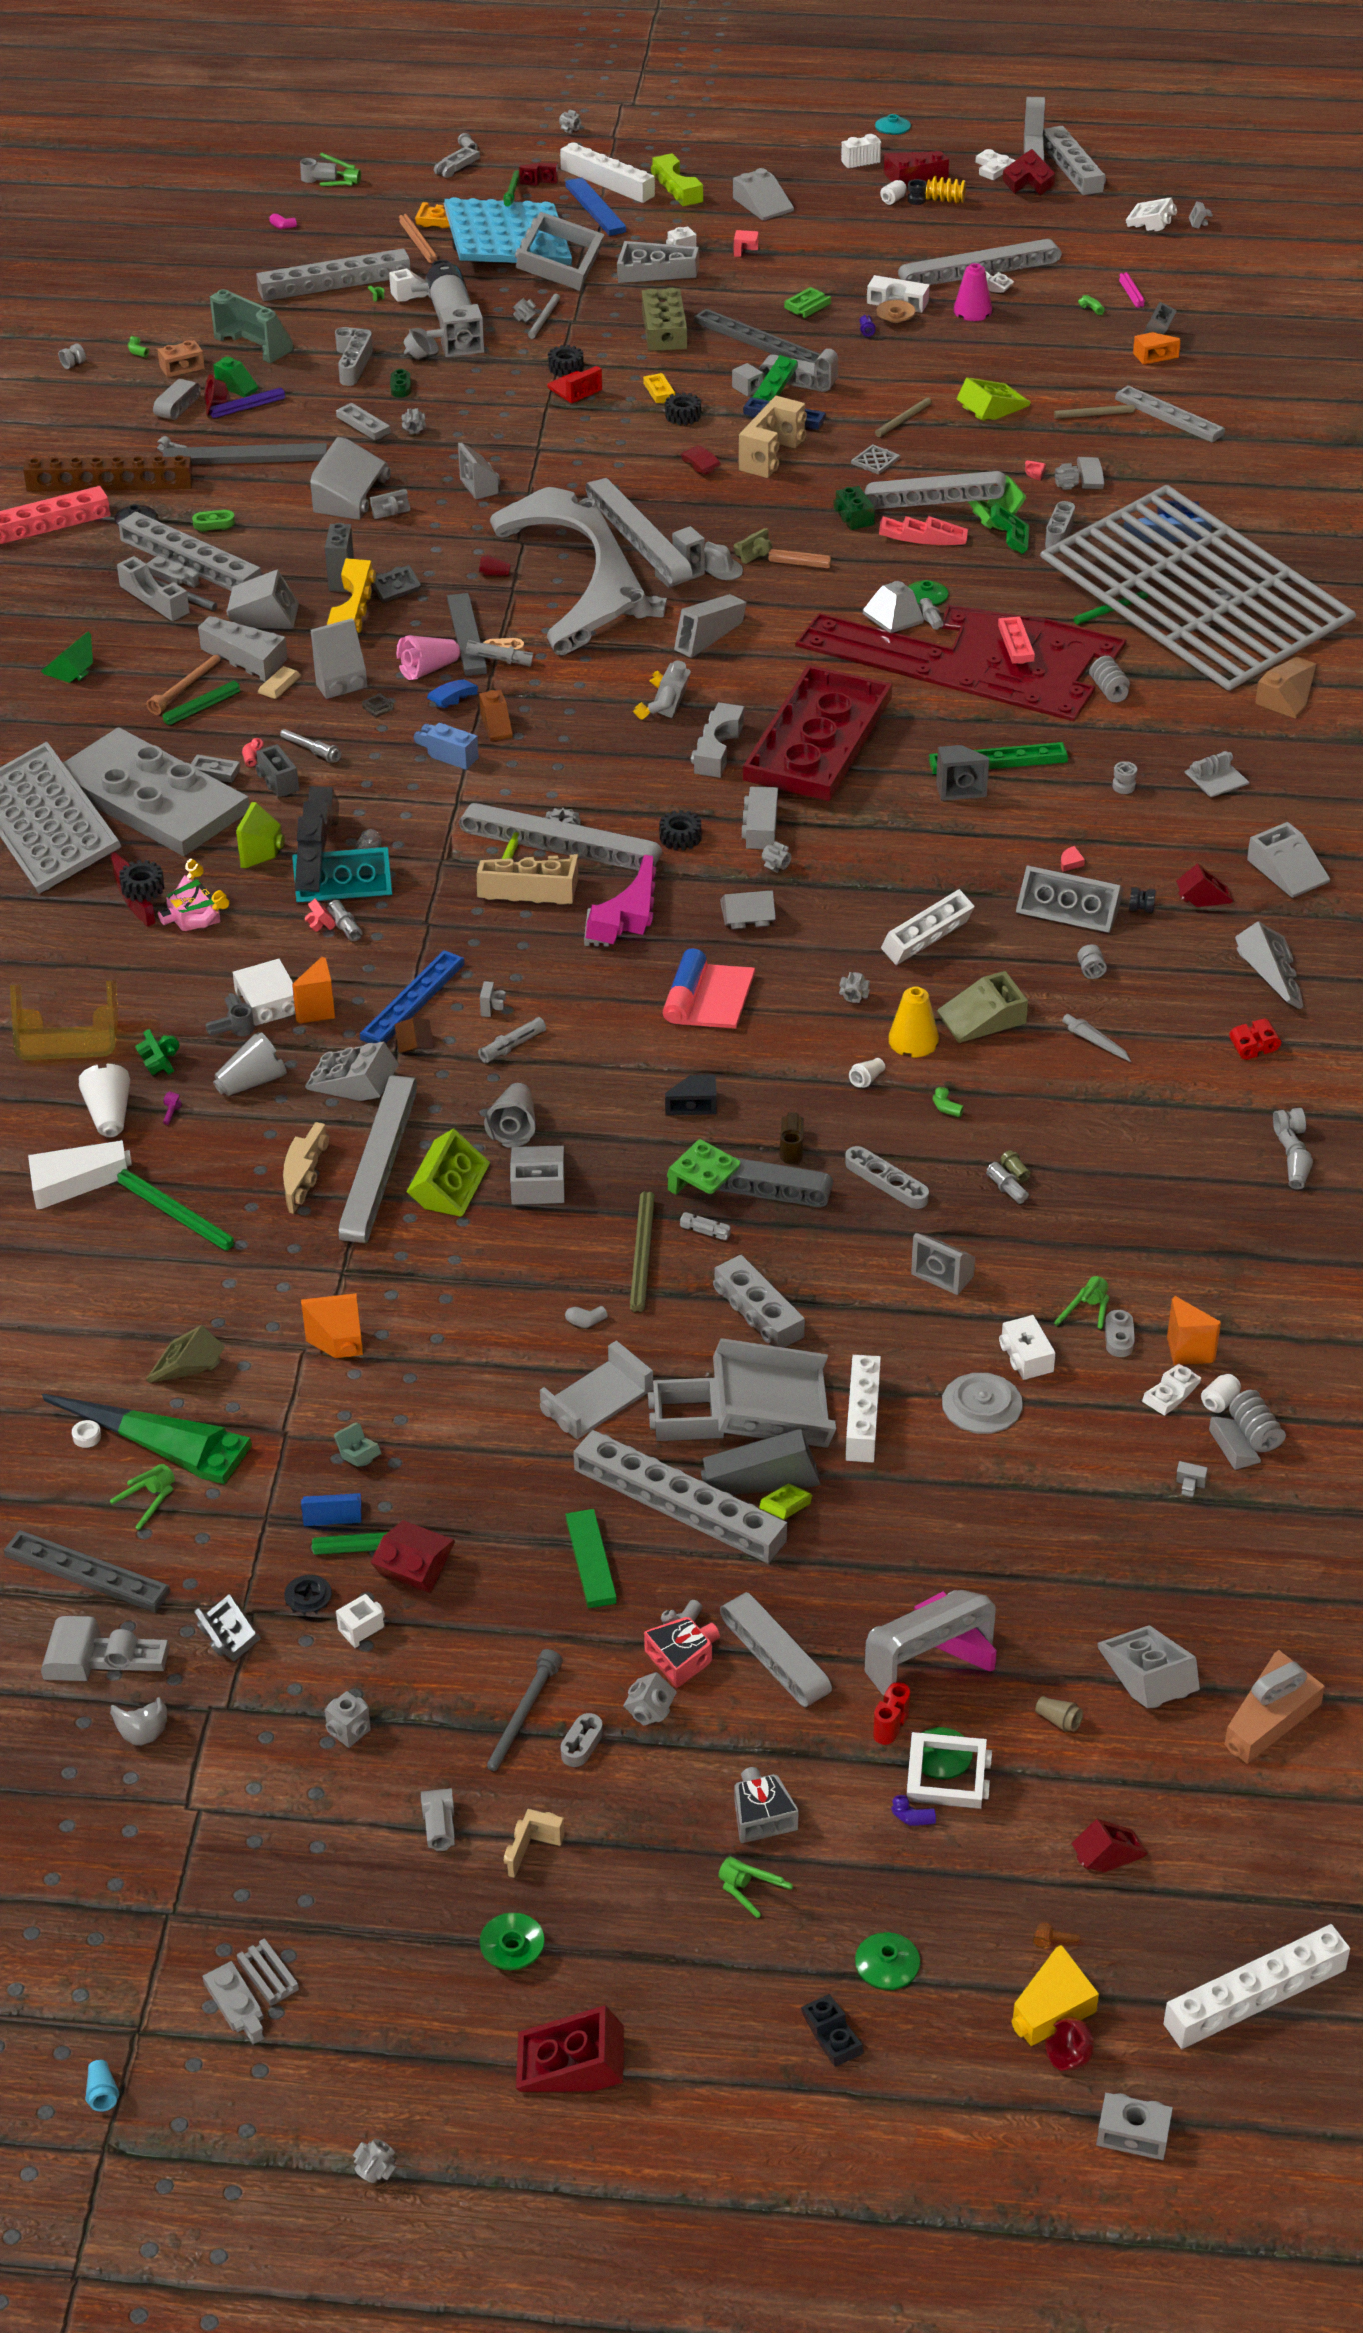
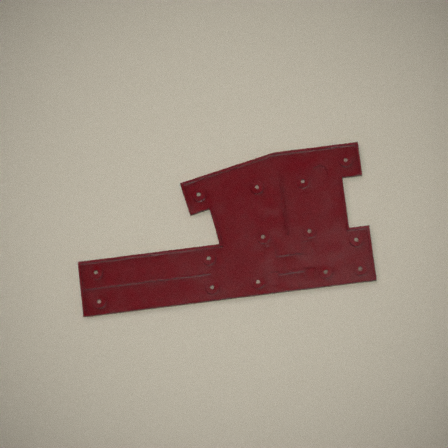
M947 605L942 619L943 626L940 628L959 631L952 648L897 633H889L886 630L822 613L817 614L795 642V646L1075 722L1095 692V686L1078 682L1094 657L1110 656L1115 661L1126 645L1127 640L1047 618ZM1020 616L1035 657L1034 662L1012 664L998 627L999 618Z

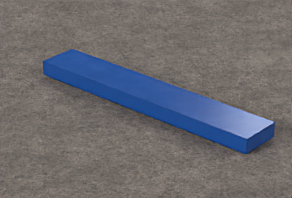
M582 177L565 181L566 188L609 236L626 232V225Z
M443 950L360 1033V1040L373 1044L384 1041L386 1044L396 1034L394 1024L411 1019L465 965L464 958Z

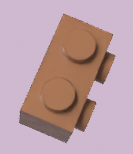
M195 340L184 341L177 345H166L164 348L157 349L160 368L167 378L205 369L203 351Z

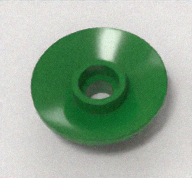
M922 580L908 586L913 590L918 604H920V600L929 598L934 606H938L948 598L947 588L935 581Z
M944 1727L931 1728L922 1732L926 1734L965 1737L953 1729ZM924 1747L921 1773L930 1778L940 1780L958 1777L969 1768L972 1761V1752Z
M505 1913L493 1918L485 1925L480 1935V1949L484 1958L491 1965L504 1970H518L531 1965L538 1959L544 1948V1933L541 1926L530 1916L521 1913Z
M883 1932L869 1936L859 1945L855 1956V1965L860 1977L869 1985L882 1990H895L905 1987L915 1979L920 1967V1956L915 1945L906 1937L896 1933ZM883 1954H891L892 1956L886 1957Z

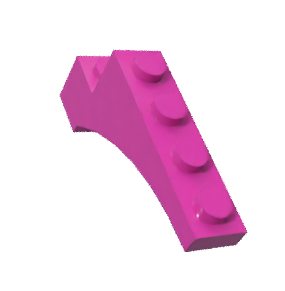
M644 854L637 877L625 891L600 905L592 904L586 924L585 938L614 944L616 935L621 936L622 930L643 935L646 926L650 927L653 912L649 911L652 910L654 903L652 895L655 888L653 880L656 873V867L653 866V856Z

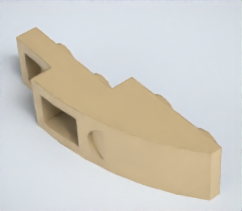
M315 1122L305 1139L295 1136L290 1145L283 1172L286 1204L289 1213H295L298 1206L304 1203L310 1187H314L316 1183L317 1173L314 1171V1167L317 1164L319 1155L327 1149L329 1143L325 1124Z

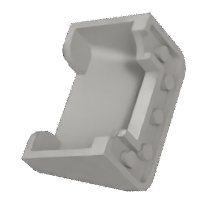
M337 437L311 476L313 512L360 520L369 508L366 494L377 478L378 482L385 483L390 478L391 468L388 467L387 462L352 441Z

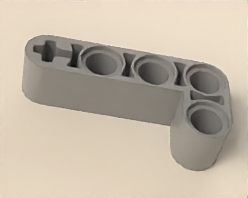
M342 327L335 331L336 349L339 353H343L338 363L339 378L342 385L351 386L358 382L373 352L372 333L367 329Z
M825 349L815 363L797 360L798 367L787 384L821 392L828 391L838 378L837 353L832 349ZM769 355L759 367V370L763 372L764 379L779 357L778 355Z

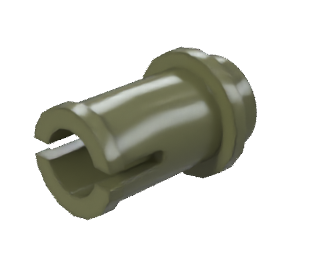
M1009 1150L1001 1156V1166L1016 1176L1017 1183H1023L1029 1179L1031 1172L1021 1162L1017 1152Z

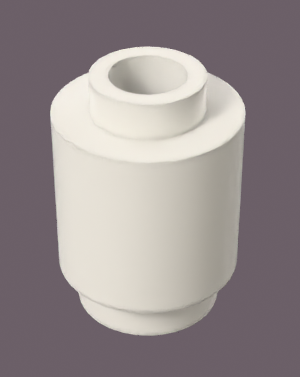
M895 180L886 185L880 192L882 200L890 205L903 198L907 192L906 184L903 181Z
M1231 1374L1218 1376L1201 1393L1204 1406L1212 1412H1222L1240 1393L1241 1384Z

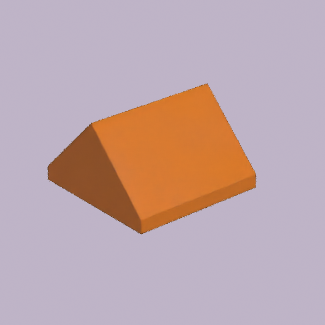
M321 957L292 984L296 1022L300 1024L335 1018L331 977L326 958Z
M1177 1296L1172 1298L1167 1333L1173 1365L1213 1363L1216 1360L1221 1322Z

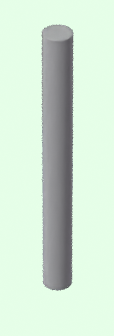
M558 294L552 296L528 333L529 338H535L560 300Z

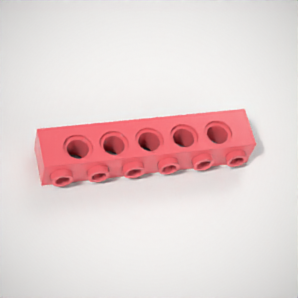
M101 486L2 510L0 511V544L111 516L108 497Z

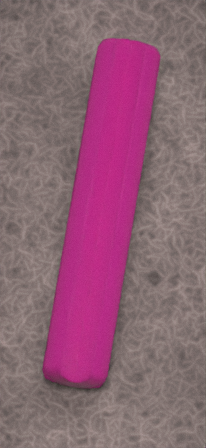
M1127 272L1121 273L1119 281L1135 307H1144L1145 299Z

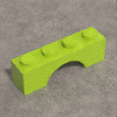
M673 153L652 158V175L682 206L703 202V184L696 177L680 176V161Z

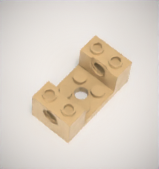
M775 396L739 434L740 471L769 478L778 469L779 460L776 457V453L778 452L779 444L796 448L805 440L806 430L804 429L807 417L805 403Z

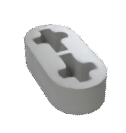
M1290 1662L1261 1677L1253 1685L1251 1692L1262 1705H1268L1303 1685L1306 1681L1307 1673L1297 1662Z
M586 1713L576 1719L561 1743V1759L564 1764L571 1767H579L588 1760L603 1735L602 1720L599 1716ZM584 1729H589L584 1735ZM578 1745H580V1752L575 1751Z

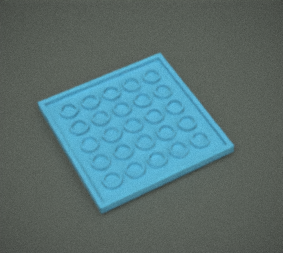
M453 197L444 201L445 211L460 261L517 263L515 253L517 248H520L521 241L525 238L528 228H531L533 218H537L540 212L559 218L555 205L550 202L514 201L507 207L504 205V201H496L494 199H488L487 201L475 198L463 200ZM539 230L528 252L564 265H571L572 256L567 241Z

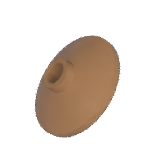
M889 300L878 305L877 315L892 323H899L911 319L915 315V307L906 301Z

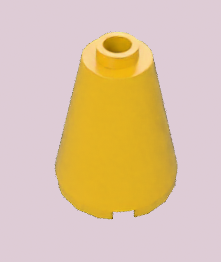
M911 987L903 993L889 1032V1044L898 1054L903 1055V1052L910 1053L911 1057L917 1058L934 1052L939 1035L928 992L920 987Z

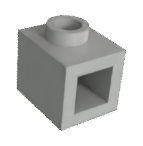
M748 363L733 369L732 387L747 397L755 394L763 382V372Z

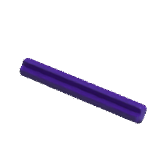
M277 388L215 405L210 408V415L212 418H218L285 399V392L282 388Z

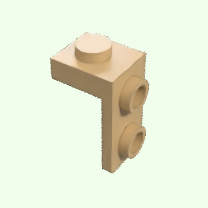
M527 1809L524 1819L518 1820L516 1824L513 1846L508 1845L505 1851L504 1864H507L509 1877L515 1878L530 1839L561 1846L564 1839V1818L550 1812L543 1813Z

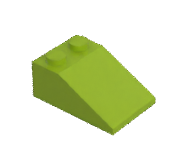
M966 377L957 397V400L963 404V408L976 413L975 417L986 421V419H999L1028 407L1031 403L1005 383Z

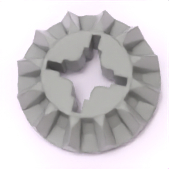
M564 807L559 810L554 808L553 812H547L546 817H544L556 821L564 819L562 822L579 826L581 824L579 813L574 812L573 809L565 810Z

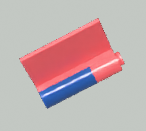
M694 948L686 950L683 953L664 1005L663 1017L673 1024L736 1029L755 974V968L707 964L706 955L702 951Z

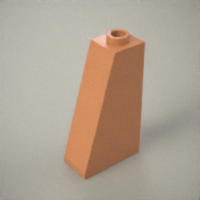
M1278 1650L1274 1653L1258 1680L1266 1674L1294 1661ZM1306 1672L1307 1678L1303 1685L1268 1705H1262L1250 1691L1227 1727L1225 1746L1231 1754L1241 1758L1248 1764L1321 1705L1325 1686Z

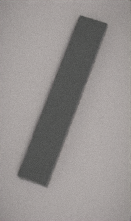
M469 594L447 595V602L457 644L460 647V657L465 676L487 674L484 657L465 654L468 640L480 642Z
M22 1530L16 1533L4 1549V1554L7 1558L156 1613L171 1592L170 1586Z

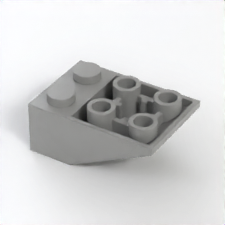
M1289 822L1250 837L1247 860L1292 898L1330 882L1329 876L1304 835Z
M384 1041L374 1044L368 1043L355 1048L349 1047L337 1052L330 1051L320 1058V1062L311 1073L305 1088L357 1101L378 1098L386 1088L390 1075L394 1074L399 1064Z
M564 1146L512 1147L510 1163L512 1204L564 1203Z

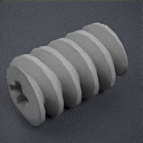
M1103 656L1097 659L1090 667L1089 675L1109 701L1120 702L1124 700L1129 692V679L1112 657Z
M1246 1390L1233 1399L1229 1408L1230 1414L1235 1419L1236 1424L1240 1427L1247 1441L1250 1442L1252 1449L1257 1452H1268L1284 1442L1286 1438L1285 1431L1281 1429L1275 1416L1270 1413V1408L1265 1405V1401L1260 1397L1258 1391Z

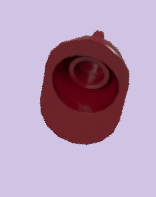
M210 374L206 380L204 392L207 416L212 406L223 404L230 400L226 383L215 379Z

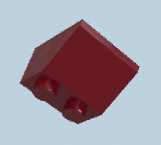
M402 1520L382 1537L370 1563L383 1576L431 1593L455 1540Z

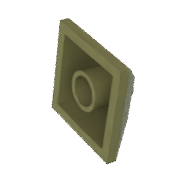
M200 1325L171 1341L146 1380L152 1383L195 1375L206 1369L212 1370L221 1361L219 1356L225 1346L203 1325Z

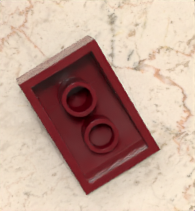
M606 2005L518 2032L516 2089L519 2092L597 2091L623 2083L624 2025Z

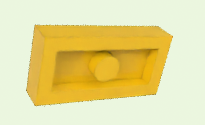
M663 373L643 377L644 385L656 403H665L667 397L670 398L672 394L675 396L674 390Z

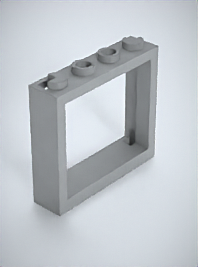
M540 212L537 218H533L531 228H528L525 238L521 241L520 248H517L515 268L581 290L601 250L604 234ZM539 230L589 248L579 269L528 252Z

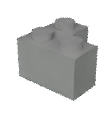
M691 526L673 532V546L690 563L692 569L691 579L704 575V537ZM655 569V576L660 581H662L668 588L688 581L685 580L678 583L669 584L668 581Z

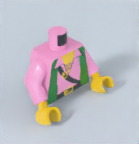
M190 859L185 866L189 872L188 875H184L177 888L166 896L168 908L158 912L159 919L163 925L175 921L182 931L206 928L209 925L219 923V909H226L229 906V900L221 890L216 891L212 896L198 879L193 880L194 877L201 876L204 869L194 859Z

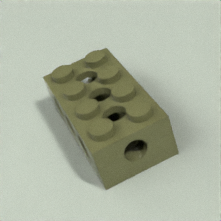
M670 287L660 290L654 288L642 290V315L648 351L687 349V326L680 288Z

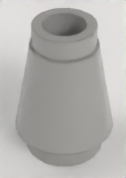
M1296 1149L1287 1157L1289 1186L1293 1189H1302L1313 1165V1159L1308 1151Z

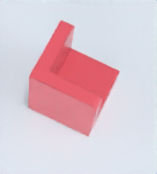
M736 230L734 257H741L743 250H758V231Z

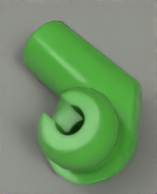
M1083 295L1078 300L1082 308H1086L1089 305L1097 315H1102L1105 311L1101 303L1089 295Z
M131 336L130 342H128L129 351L134 355L147 358L149 349L139 345V337Z
M943 1087L936 1088L933 1101L940 1112L961 1117L964 1105L950 1102L949 1098H947L949 1095L948 1089Z

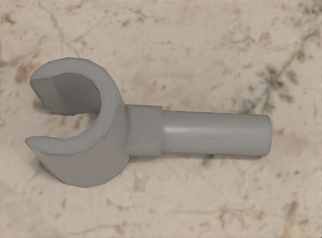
M163 436L157 441V443H161L157 447V450L163 452L164 448L187 447L171 442L167 436Z

